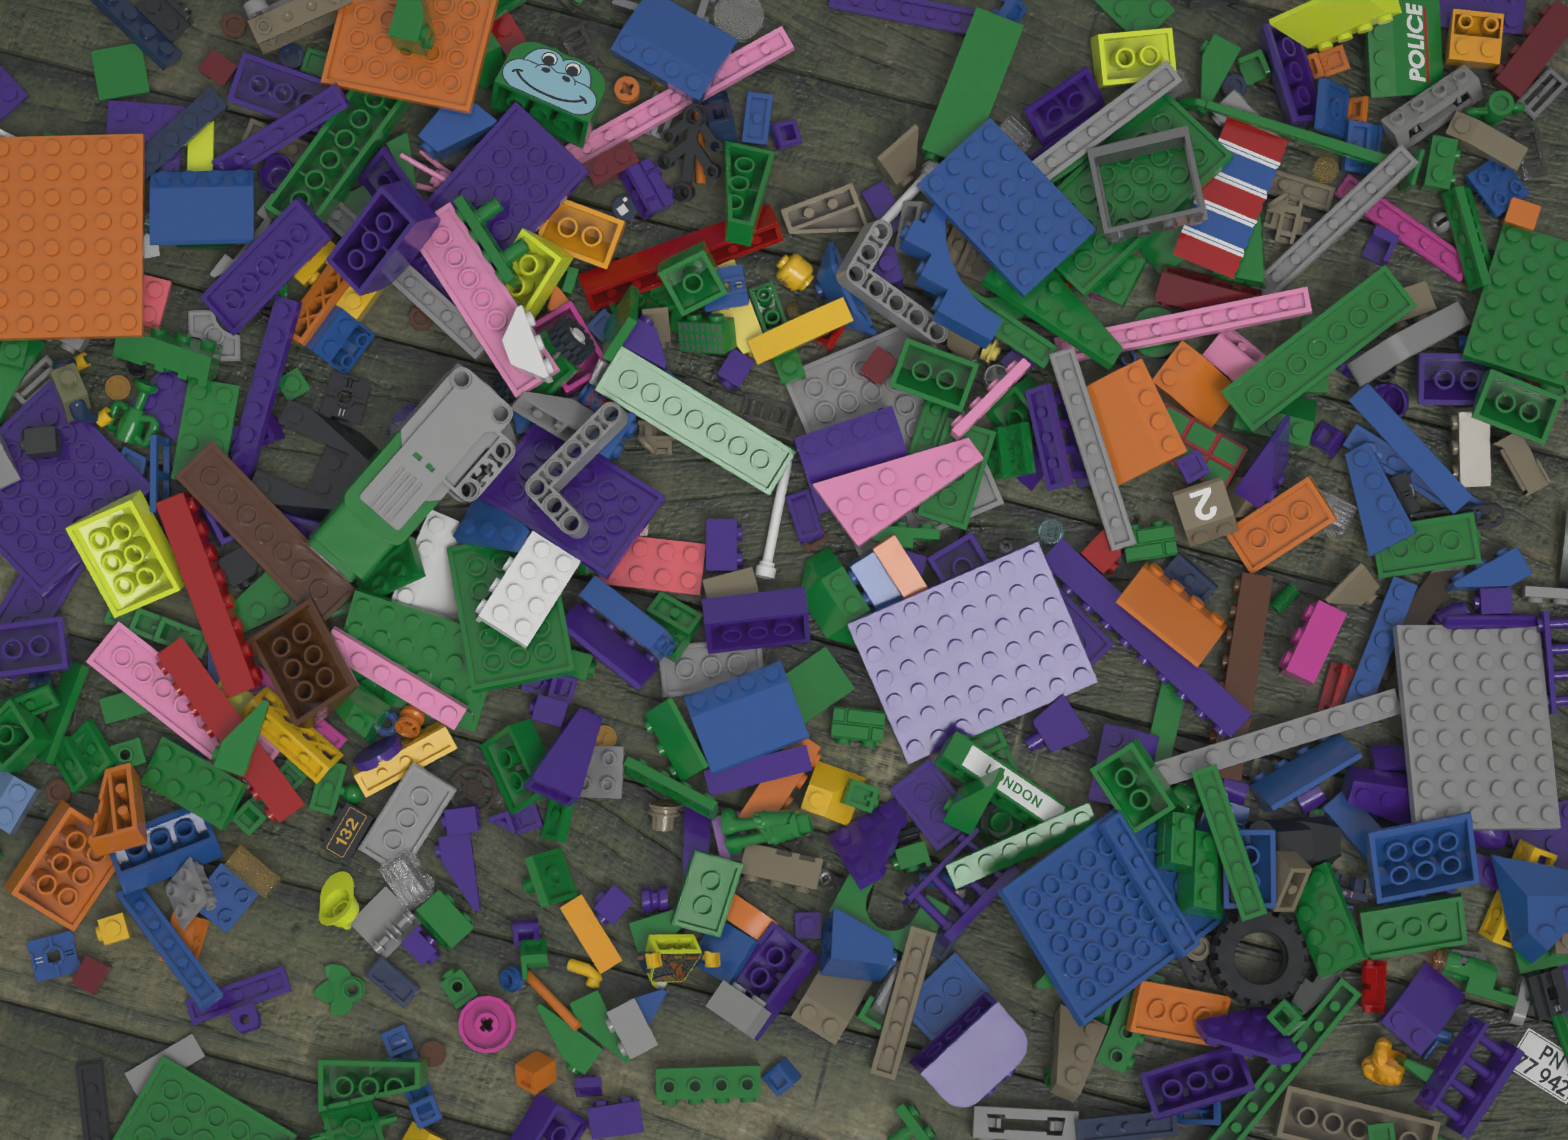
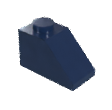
M727 91L719 92L704 100L703 106L708 112L707 124L716 138H721L724 142L738 143ZM718 142L714 143V148H719Z

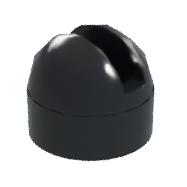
M129 362L126 365L128 378L134 382L136 378L144 379L147 375L146 365L141 366ZM131 370H132V371H134V372H138V373H142V374H141V375H138V374H134V373H130V372H131Z

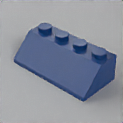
M185 808L145 822L148 844L110 853L113 866L125 895L173 877L189 857H192L193 862L197 861L201 865L223 857L212 825Z

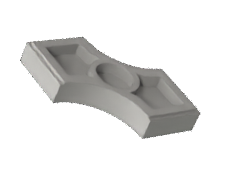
M211 310L188 311V329L192 337L212 339L217 342V345L223 346L220 362H241L240 335L233 336L231 333L223 330Z

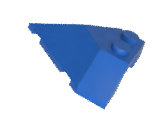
M1491 854L1512 946L1532 964L1568 931V870Z

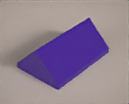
M1085 66L1025 107L1021 117L1039 143L1045 146L1105 106L1106 103L1089 68Z
M386 147L380 149L359 176V180L372 197L382 185L398 181H405L421 197Z

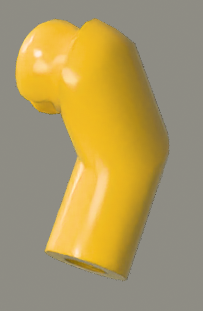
M572 958L567 964L568 971L588 977L585 983L587 987L599 988L600 981L602 982V975L588 963Z

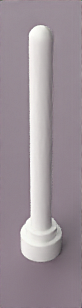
M927 160L922 165V174L881 219L891 223L902 211L903 201H911L920 190L916 185L939 163ZM875 227V228H874V234H875V236L878 238L879 235H880V232H879V230Z
M792 460L777 484L763 560L759 562V565H756L754 574L759 578L775 579L776 569L774 568L773 558Z

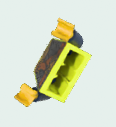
M657 934L648 936L646 950L638 953L637 960L641 970L647 973L651 984L657 989H664L667 982L684 981L690 971L699 964H705V967L708 968L719 967L720 952L701 951L694 934Z

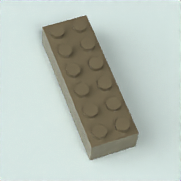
M1288 1085L1281 1095L1272 1135L1289 1140H1368L1366 1125L1392 1121L1396 1140H1437L1441 1122Z

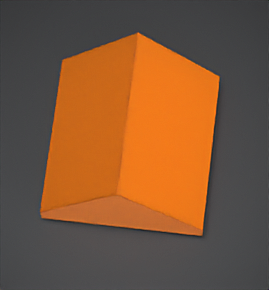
M1369 97L1349 98L1347 120L1367 123Z
M557 286L549 296L545 315L570 302Z

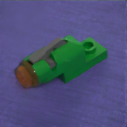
M1445 948L1443 950H1436L1431 969L1437 970L1438 974L1446 975L1460 983L1464 981L1461 992L1516 1007L1518 997L1511 995V989L1497 986L1496 990H1494L1498 969L1486 960L1484 953L1455 949L1448 950Z

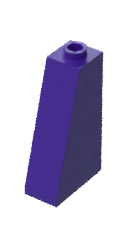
M579 708L574 712L525 780L523 787L567 807H570L579 800L603 718L595 715L589 709Z

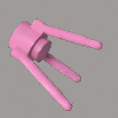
M421 150L419 153L437 168L436 171L404 153H400V158L432 176L430 183L433 186L417 183V189L434 193L452 173L451 170L445 168L437 160H432Z

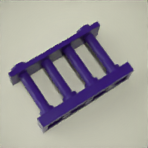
M1045 384L1025 390L1047 491H1054L1074 485L1073 479H1077L1078 488L1090 486L1060 389H1056L1057 394H1054L1052 384ZM1056 404H1060L1063 419H1059ZM1062 429L1066 431L1068 444L1064 442ZM1067 454H1071L1074 469H1070Z
M1549 611L1539 612V617H1536V625H1538L1537 633L1541 634L1549 715L1557 714V706H1568V695L1556 696L1555 680H1568V669L1554 670L1552 655L1568 654V644L1552 645L1550 629L1568 628V618L1549 619Z
M977 828L973 830L971 836L963 832L955 840L958 845L919 885L914 882L904 892L907 897L901 902L905 907L913 899L942 928L940 931L943 935L938 941L944 947L949 945L998 895L997 891L1012 881L1020 872L1014 865H1011L1007 870L1003 868L992 873L994 875L992 878L995 882L990 887L986 884L983 885L979 880L969 883L968 885L976 892L975 896L978 898L972 905L969 902L966 903L938 875L946 863L957 859L955 856L964 847L970 852L980 849L972 840L979 832ZM929 882L959 910L958 914L961 917L956 922L952 919L949 921L920 892Z
M1470 1016L1463 1025L1458 1036L1414 1101L1415 1104L1431 1113L1435 1107L1451 1118L1447 1127L1466 1139L1470 1138L1525 1054L1521 1049L1505 1040L1500 1045L1485 1034L1489 1025L1473 1016ZM1478 1042L1494 1053L1486 1067L1470 1055ZM1464 1064L1480 1075L1472 1088L1456 1077ZM1449 1086L1466 1097L1458 1110L1441 1099Z

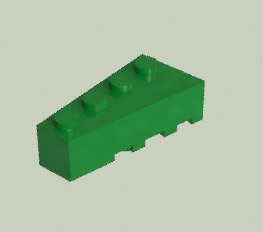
M725 141L723 178L725 237L727 242L751 247L772 176L775 151Z
M144 326V338H116L112 356L141 366L151 363L152 368L162 373L175 371L177 372V378L183 380L196 378L198 379V385L206 387L218 375L223 346L217 345V342L212 339H193L192 335L184 332L170 333L161 326H152V328Z
M325 1056L318 1060V1112L420 1089L428 1084V1058Z

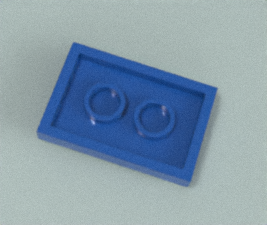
M954 952L924 980L913 1022L932 1041L985 991L988 993L990 989Z

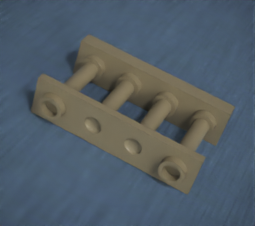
M293 0L248 20V23L265 57L279 51L287 44H295L335 26L338 10L352 4V0Z

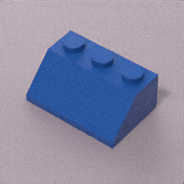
M1239 829L1266 908H1277L1276 830ZM1223 867L1224 908H1238Z

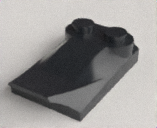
M1327 816L1248 822V828L1275 829L1276 851H1296L1311 868L1325 862H1330L1332 865L1341 856L1339 825L1330 821Z

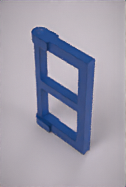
M150 435V512L159 515L155 504L158 503V479L163 481V500L171 497L172 439L159 435ZM159 446L163 447V472L158 471Z

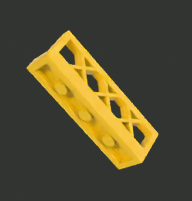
M266 686L249 702L240 716L243 719L248 717L264 701L262 698L265 696L273 706L269 707L260 734L311 780L318 784L344 755L313 727L305 729L295 727L294 723H288L283 716L288 717L290 720L291 718L280 697ZM302 733L307 734L312 741L307 740ZM322 751H326L333 759H328Z
M436 721L421 729L417 737L404 738L401 740L402 750L391 760L378 762L379 766L375 769L361 772L358 771L355 765L352 766L353 776L364 796L368 797L402 779L413 761L424 767L456 750L457 746L447 726Z
M1520 839L1511 859L1537 863L1540 855L1547 857L1544 864L1553 866L1557 855ZM1498 888L1478 933L1494 943L1514 949L1511 939L1510 941L1503 939L1508 926Z

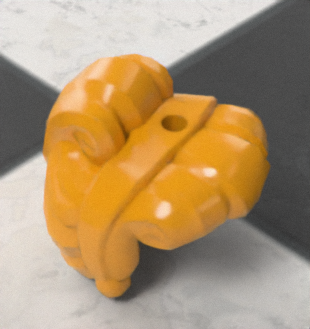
M1378 1038L1372 1055L1363 1059L1362 1071L1368 1079L1378 1084L1398 1086L1402 1082L1405 1069L1395 1061V1058L1399 1055L1407 1058V1055L1402 1054L1398 1050L1391 1049L1392 1042L1388 1038Z

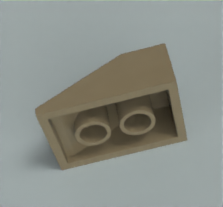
M819 969L792 1013L791 1018L836 1045L872 982L820 975Z

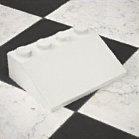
M434 510L427 515L416 540L426 576L394 591L391 599L459 620L447 553L448 547L466 544L457 542L453 537L460 524L459 521Z

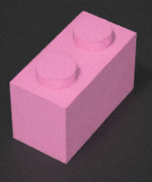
M1235 330L1221 332L1202 355L1213 366L1225 373L1233 382L1266 357L1264 353Z

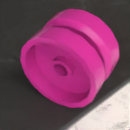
M492 995L477 997L468 1002L461 1011L458 1021L459 1034L464 1043L474 1051L481 1053L497 1052L506 1047L514 1038L517 1029L516 1014L511 1005L500 997ZM486 1019L493 1021L491 1029L484 1027L483 1024Z

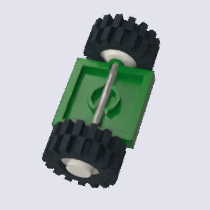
M565 316L550 330H545L540 334L547 351L561 371L552 376L553 382H543L530 392L552 396L581 370L578 366L595 352L594 341L589 338V333H586L584 331L585 328L583 326L580 327L577 321L573 322L572 318ZM500 375L494 380L493 389L497 391V395L511 405L516 397Z

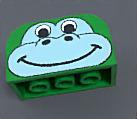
M524 42L515 46L510 51L494 81L490 108L505 114L515 102H518L553 136L583 149L599 118L605 92V81L602 74L596 68L586 64L579 58H573L562 53L557 48L548 47L541 43Z

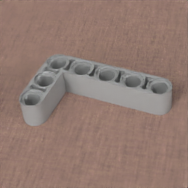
M882 219L865 224L836 273L838 283L920 343L934 345L945 341L948 336V329L932 321V313L872 271L892 236L891 224ZM875 227L880 232L879 238H877L874 234ZM862 248L867 252V259H864L862 256ZM850 269L855 274L854 281L849 276ZM870 284H872L875 288L874 295H872L869 290ZM890 299H893L895 302L894 310L890 306ZM910 313L915 317L914 324L910 321ZM931 327H932V328L934 329V331H935V337H934V338H932L931 335H930V328H931Z
M1459 301L1389 337L1347 364L1361 387L1409 357L1470 325L1471 321Z
M607 402L602 405L528 479L525 485L528 496L564 533L574 539L584 537L588 532L589 525L587 520L560 491L626 426L628 414L615 402ZM613 411H618L617 419L609 421V415ZM596 429H600L598 438L591 440V433ZM581 447V454L577 458H572L573 451ZM558 466H563L562 473L554 477V470ZM544 484V491L540 495H536L537 486ZM561 502V509L553 513L552 508L554 504ZM578 519V527L570 531V523Z

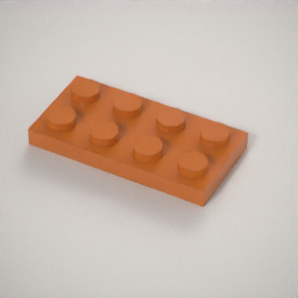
M1308 476L1271 500L1270 503L1263 505L1260 509L1237 522L1239 531L1231 533L1226 537L1250 574H1254L1332 524L1338 518L1311 476Z
M1144 980L1134 989L1125 1030L1207 1045L1195 1030L1196 1020L1228 1014L1231 998L1223 994Z

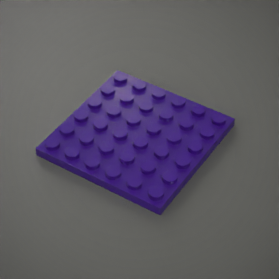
M50 380L0 427V433L3 435L22 479L0 490V554L42 597L82 561L65 529L67 526L138 490H141L145 499L150 495V483L92 423L76 420L68 423ZM55 426L60 430L62 456L31 459L25 455V452H22L21 437H24V429Z

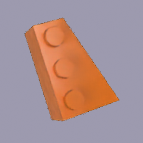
M131 763L105 769L98 798L100 803L98 811L94 814L93 818L95 824L92 835H89L88 844L98 857L148 844L140 776Z

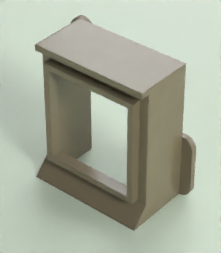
M1510 434L1492 444L1502 448L1499 452L1520 490L1526 491L1524 497L1551 484L1539 459L1534 458L1525 438Z

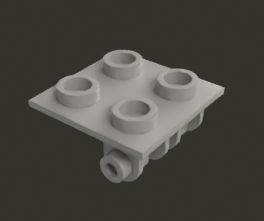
M594 747L580 797L622 799L624 747Z
M192 857L186 860L165 886L166 894L169 897L182 930L188 926L202 908L212 910L216 907L215 903L217 902L213 891H210L212 887L208 884L209 880L206 877L203 865L197 861L193 862Z
M385 886L358 913L351 926L378 954L387 958L421 923Z

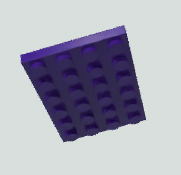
M533 423L515 447L514 457L479 496V500L486 505L505 512L524 524L530 532H536L580 560L582 565L608 580L666 501V496L597 454L560 491L587 520L589 525L588 532L584 537L580 539L570 537L528 496L525 490L528 479L565 443L564 440ZM581 447L573 451L572 458H577L581 454ZM558 466L554 470V477L562 473L563 466ZM544 484L537 486L536 495H540L544 491ZM561 502L554 504L552 508L553 513L561 509ZM578 519L570 523V531L578 527Z

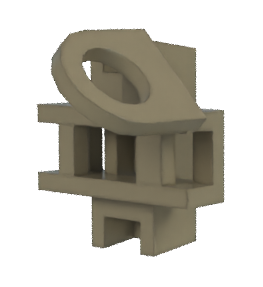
M1286 192L1265 207L1266 217L1263 229L1275 232L1273 241L1293 245L1295 237L1301 238L1306 233L1311 219L1300 216L1304 201L1300 200L1299 203L1289 201L1290 194Z
M638 421L639 435L635 439L653 457L657 454L672 455V441L678 440L647 421Z

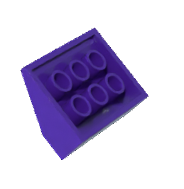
M892 406L794 438V445L818 515L830 510L814 490L812 484L908 456Z

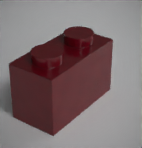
M627 139L588 160L583 165L591 171L588 178L595 191L618 180L626 168L638 164L640 161Z

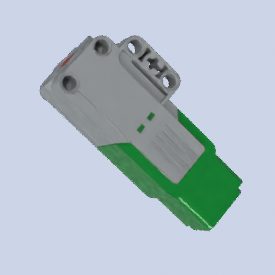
M457 363L451 371L444 374L339 495V502L308 536L309 539L304 544L348 582H352L355 578L358 581H364L395 545L405 542L446 494L456 502L462 503L476 500L515 455V446L501 431L512 419L514 413L512 408L487 383L479 379L472 371ZM497 445L502 450L501 457H498L496 454ZM463 484H465L468 487V494L466 497L462 494L461 491Z

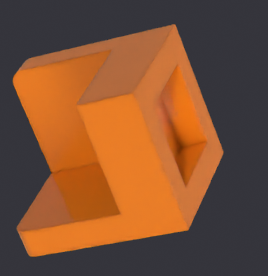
M1513 197L1500 225L1506 224L1532 232L1534 231L1541 206Z
M534 1051L515 1064L516 1085L536 1095L556 1081L555 1059L540 1051Z

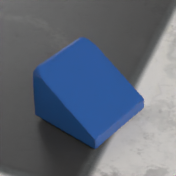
M784 1057L761 1077L778 1097L801 1078V1074L789 1059Z

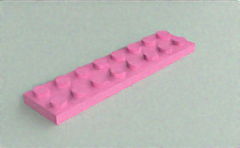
M449 202L435 211L441 219L440 224L420 251L517 398L523 391L530 392L544 382L515 370L504 348L502 339L518 305L506 286L499 281L495 275L494 268L484 258L481 248L472 239L468 228L457 216L454 207ZM545 347L542 353L545 359H550L554 368V373H551V376H554L561 370Z
M118 621L87 659L86 663L211 760L215 747L221 745L216 736L213 738L209 737L202 727L205 721L200 715L195 717L187 707V704L190 703L189 699L185 694L180 697L171 685L175 680L170 673L165 676L156 664L160 661L156 656L159 652ZM260 734L258 741L274 761L280 751ZM247 778L243 779V781L248 783L247 789L250 788L252 785Z

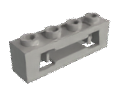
M1465 64L1381 119L1386 139L1395 148L1400 144L1406 149L1410 148L1452 120L1456 111L1462 113L1484 98L1479 78ZM1467 94L1470 98L1461 103V96ZM1456 100L1457 103H1461L1457 107L1453 104V102H1455ZM1417 124L1421 128L1420 132H1418ZM1410 129L1414 132H1418L1417 134L1409 138Z
M973 1105L972 1137L977 1138V1140H1076L1075 1119L1079 1117V1111ZM987 1114H1001L1004 1118L1047 1120V1117L1063 1118V1121L1049 1120V1130L1061 1131L1060 1135L1047 1134L1046 1131L1003 1129V1132L989 1131L988 1127L1001 1128V1119L989 1118Z

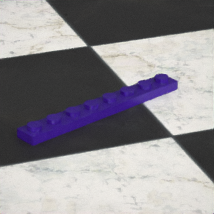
M277 295L230 456V460L251 481L255 474L302 307L301 302Z

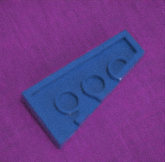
M1367 442L1346 453L1345 457L1369 556L1373 557L1416 534V531L1370 444Z

